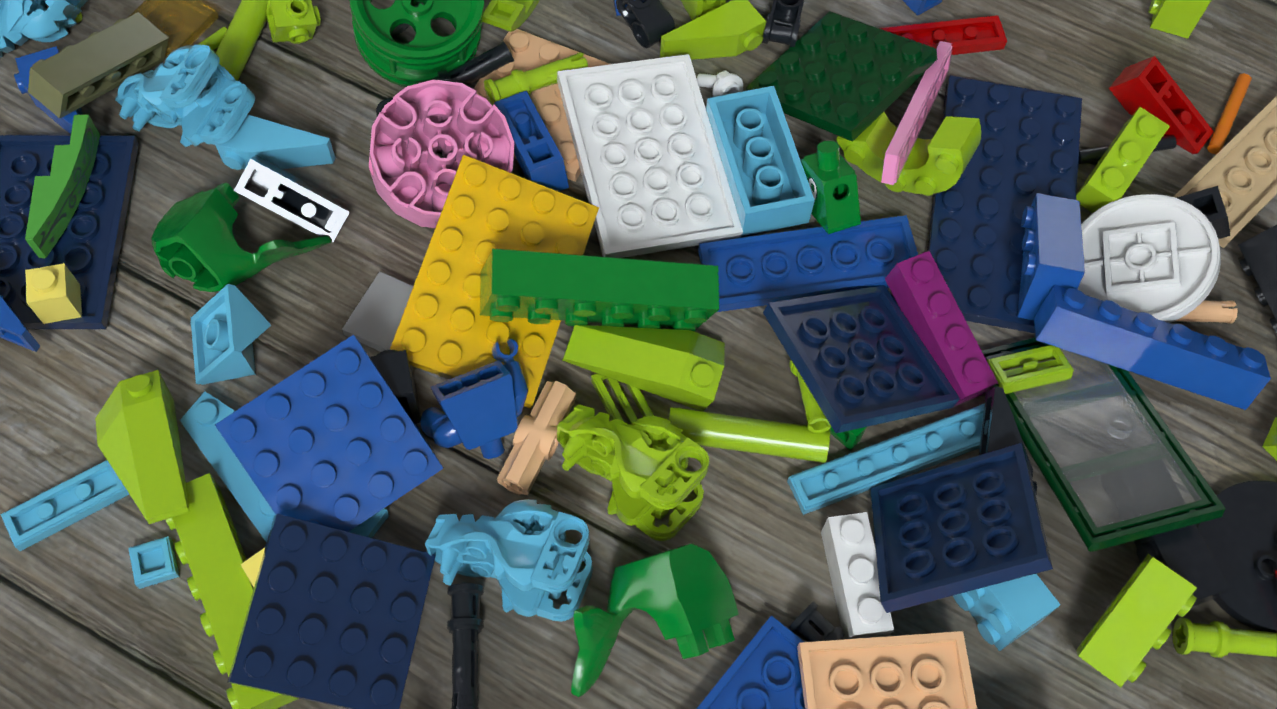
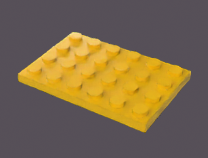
M463 155L390 350H406L411 366L447 379H452L497 361L492 355V347L496 342L499 343L500 351L505 355H509L510 348L508 347L507 340L513 339L518 344V351L514 356V360L520 363L528 388L524 407L531 408L561 320H551L547 324H532L528 322V318L513 317L512 321L497 322L490 320V316L480 315L481 270L492 249L583 255L599 207Z

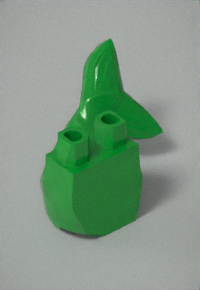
M226 182L214 189L195 193L192 197L176 202L159 221L151 237L154 252L164 272L171 278L177 275L182 279L194 282L193 289L206 292L220 291L227 284L237 286L275 262L307 253L332 243L329 236L295 242L271 240L260 246L256 253H249L243 250L237 244L232 233V225L238 216L233 207L240 197Z
M691 543L615 567L610 584L607 612L593 605H586L574 611V627L579 644V652L571 685L572 695L581 697L596 683L610 656L623 621L635 609L647 612L656 621L665 640L676 638L682 659L702 655L709 652L708 647L721 646L735 640L729 622L730 618L739 615L734 594L727 576L708 550Z

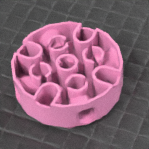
M430 80L405 87L393 96V100L387 103L378 114L371 131L369 170L377 193L395 214L421 227L436 228L463 155L509 173L512 172L514 140L507 120L495 105L492 106L486 98L476 94V90L463 83ZM442 152L443 158H440L436 153Z

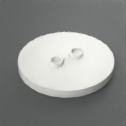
M1159 194L1128 196L1104 205L1081 224L1085 273L1077 290L1087 296L1102 301L1110 300L1117 303L1120 307L1138 313L1146 312L1158 320L1171 323L1199 306L1209 295L1217 281L1221 266V251L1216 231L1201 211L1183 200Z

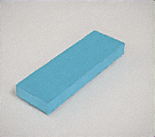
M108 460L0 515L15 548L22 551L124 498L129 493Z

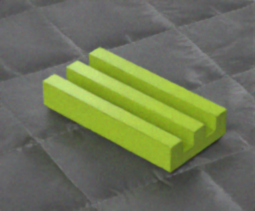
M1052 345L987 359L999 383V387L1004 389L1005 394L1072 379L1074 371L1061 349ZM1055 358V360H1050V361L1038 363V362H1040V361H1045V360H1049V359ZM1019 366H1023V367H1020V368H1016V369H1012V370H1007V371H1003V370H1006V369H1010V368H1015V367H1019Z
M598 373L591 375V382L607 413L610 414L611 420L618 418L623 421L602 381L604 379H607L629 423L631 424L636 421L637 417L618 381ZM626 384L642 416H654L640 389Z

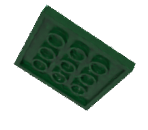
M829 11L796 41L795 47H790L746 87V91L774 86L783 113L853 142L938 60L937 49Z

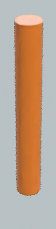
M1240 74L1235 82L1207 147L1208 152L1211 154L1219 153L1225 144L1252 80L1248 74Z

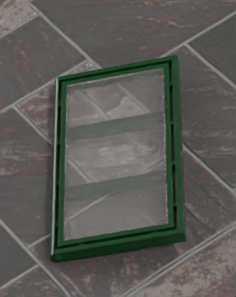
M1035 337L982 350V353L987 360L1048 346L1049 344L1037 341ZM1061 349L1074 369L1072 379L1005 394L1024 445L1088 551H1097L1223 516L1226 508L1129 371ZM1055 358L1049 359V360H1045V361H1040V362H1038V363H1042V362H1046V361H1050V360H1055ZM1019 366V367H1015V368H1010V369H1006V370H1003V371L1012 370V369L1020 368V367H1023V366Z

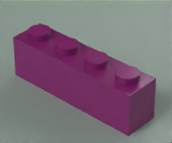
M930 251L897 263L885 280L899 308L960 397L955 406L986 393L998 382Z

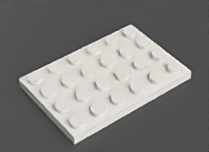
M689 54L557 72V83L589 204L599 207L594 224L603 257L623 258L697 246L699 243L741 238L743 230Z

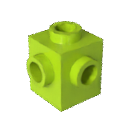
M268 0L265 13L273 43L290 41L294 44H300L313 39L316 26H320V13L318 7L312 5L311 0Z

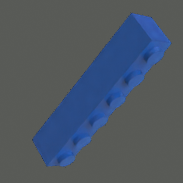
M1054 284L1034 317L1037 341L1244 410L1250 406L1271 379L1265 356L1253 348H1242L1227 343L1220 337L1207 336L1192 331L1182 324H1171L1156 319L1149 313H1138L1120 307L1117 303L1110 300L1102 301L1087 296L1074 288L1067 289Z

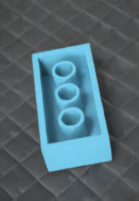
M769 86L707 98L706 111L743 230L741 237L809 223L815 200L775 87Z

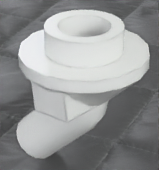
M726 70L717 75L699 73L697 76L699 87L713 88V97L743 91L742 79L737 74H730Z

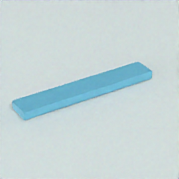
M985 403L789 476L787 482L802 514L805 515L868 491L871 487L897 480L980 448Z

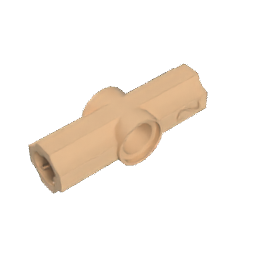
M547 381L530 415L526 414L520 421L514 435L513 448L497 478L498 483L508 491L528 496L545 460L549 461L555 453L559 444L557 440V425L568 416L576 400V393L567 385L558 381Z

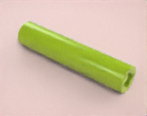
M241 0L216 51L220 58L219 64L235 78V81L239 80L267 21L265 12L268 0Z
M670 407L669 420L672 421L671 425L683 430L684 436L700 446L826 463L830 444V429L823 433H812L805 425Z

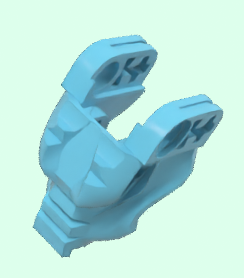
M0 0V58L2 57V52L8 53L15 50L14 44L21 46L29 40L28 38L39 42H54L64 38L69 34L68 28L77 24L75 18L82 12L81 7L88 0Z
M187 45L172 51L166 58L165 63L160 64L154 71L150 70L143 74L138 73L127 77L120 84L115 100L122 106L119 114L121 118L127 119L133 116L134 130L139 132L146 123L164 128H174L181 125L183 132L180 143L184 147L192 144L196 147L202 142L213 145L228 142L236 134L253 107L255 95L245 84L235 81V78L219 64L220 58L209 46Z
M524 499L514 501L504 507L496 518L482 515L476 522L473 514L462 515L460 521L456 514L438 515L436 523L425 542L427 553L431 557L432 554L436 555L434 561L441 565L440 572L444 574L443 583L451 585L456 574L469 577L496 578L502 590V607L504 612L507 613L513 609L517 614L526 617L537 614V616L559 622L571 619L574 611L579 609L593 571L591 556L587 552L590 541L587 524L576 516L553 510L551 505L537 504V500ZM566 530L579 531L583 535L581 541L577 544L566 542ZM584 561L586 566L583 571L578 573L581 563ZM567 590L566 596L569 605L562 604L560 609H555L554 602L551 599H559L561 593Z

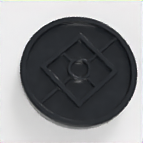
M1257 480L1242 482L1228 487L1217 495L1226 508L1222 517L1196 524L1230 587L1229 590L1213 600L1226 613L1244 625L1258 631L1277 633V579L1274 574L1277 571V482Z

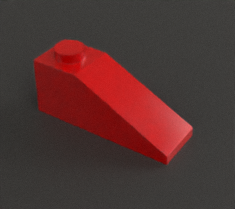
M1156 56L1124 68L1109 87V90L1130 115H1133L1139 107H1142L1168 124L1170 127L1163 136L1174 135L1177 145L1192 155L1197 154L1214 132Z

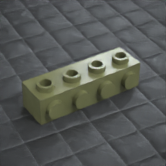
M139 12L126 19L121 18L114 25L100 32H93L87 39L73 46L68 45L59 53L34 63L30 67L28 92L60 119L120 86L127 77L144 73L162 63L165 58L169 37Z

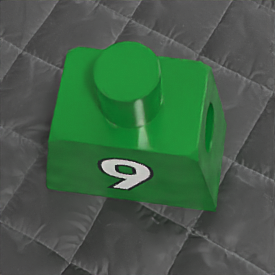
M823 141L818 144L817 153L805 156L801 163L815 200L811 214L827 234L860 225L861 218L855 170L839 154V144L837 142Z

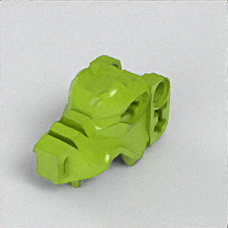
M578 404L557 425V440L564 448L562 456L565 458L562 464L563 469L569 471L575 464H578L591 474L599 475L611 481L612 495L607 508L609 515L617 514L619 520L623 523L636 526L656 541H666L673 538L702 505L704 490L700 482L708 472V453L703 447L684 436L683 430L671 425L672 421L663 417L645 416L631 424H627L618 418L610 421V414L599 412L595 416L594 408ZM689 457L697 459L702 467L697 471H687ZM692 490L696 493V499L690 502H683ZM669 509L674 510L669 516L668 526L664 524L659 527L654 526L655 517L662 519L669 512Z

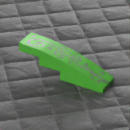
M89 114L74 115L70 145H55L50 176H35L25 240L38 258H47L66 230L83 197L94 167L100 134Z

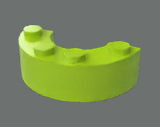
M883 112L853 142L837 136L836 140L848 162L858 166L866 174L881 182L885 153L897 127L890 122L885 112ZM946 116L933 139L917 138L897 182L894 185L885 184V186L893 192L905 191L926 196L946 191L954 186L980 144L981 124L979 118Z

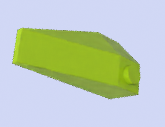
M575 325L562 361L693 409L704 411L715 399L724 369L725 343L691 330Z
M159 370L119 381L95 418L99 449L125 486L148 524L190 512L175 404Z

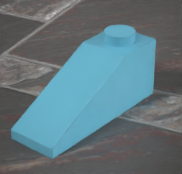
M251 115L246 116L236 134L228 142L215 145L223 163L235 170L245 169L250 159L255 155L266 159L282 169L333 164L336 159L330 138Z

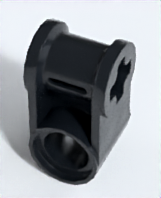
M659 0L616 1L618 12L622 15L632 30L635 39L643 48L647 49L661 41V36L675 30V23L671 14L663 7Z
M804 0L773 1L771 13L768 14L762 43L768 44L771 41L789 45V48L795 47L801 24L800 18Z

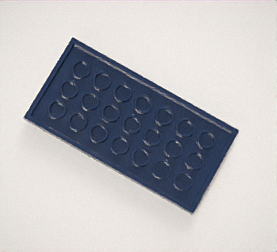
M949 76L946 84L942 122L946 116L979 118L981 140L957 183L948 190L935 193L933 196L927 251H930L966 321L1035 333L1034 320L1017 317L1023 257L1022 241L1025 234V228L1021 227V220L1025 207H1031L1036 193L1076 200L1082 98Z

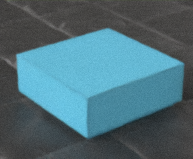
M169 536L128 548L134 582L139 589L180 577L173 541Z

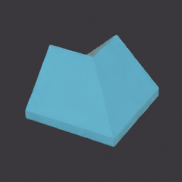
M227 284L191 317L196 384L204 385L256 375L252 342L266 331L271 324L235 285Z

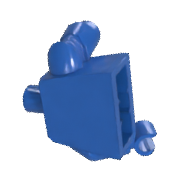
M507 340L508 347L510 348L509 355L503 354L500 351L499 343L496 342L492 347V355L497 361L431 386V390L443 412L436 407L426 409L421 416V428L427 436L434 439L437 446L450 448L462 443L466 450H472L480 446L482 455L486 459H493L504 453L505 449L501 438L517 430V417L522 413L528 393L520 363L514 360V356L518 351V344L515 340Z

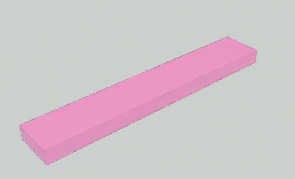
M939 42L937 47L938 60L925 71L886 150L881 183L894 185L897 182L948 74L953 47L951 46L952 43Z

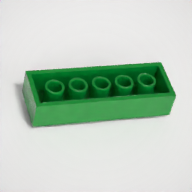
M492 249L481 270L480 315L490 316V320L497 322L512 321L514 317L528 318V322L532 324H547L551 320L565 321V324L568 326L587 325L588 322L602 323V326L624 327V325H638V328L660 329V327H671L677 330L696 331L698 327L719 310L718 266Z

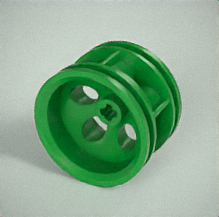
M349 0L354 38L362 58L374 72L391 83L407 87L429 81L438 76V71L446 70L449 72L473 59L477 53L481 38L484 0H395L393 5L386 9L374 7L371 4L372 0ZM416 2H421L418 7H414ZM436 18H445L452 23L455 32L446 37L438 36L432 31L431 24ZM404 23L412 26L416 33L415 38L405 44L398 43L391 37L395 27Z

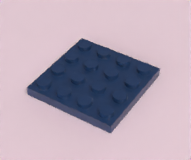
M885 285L768 303L763 311V314L835 433L953 408L960 400V397Z
M1022 443L870 488L880 601L886 613L1053 569L1029 463Z
M276 514L273 518L227 683L347 709H399L436 555L432 554L431 557L427 552Z

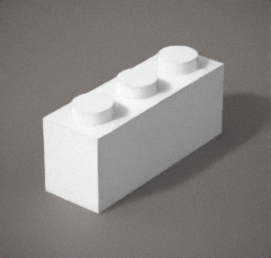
M867 512L828 517L821 531L840 624L845 634L844 639L889 636L893 632L894 626L891 613H886L880 601L876 549Z

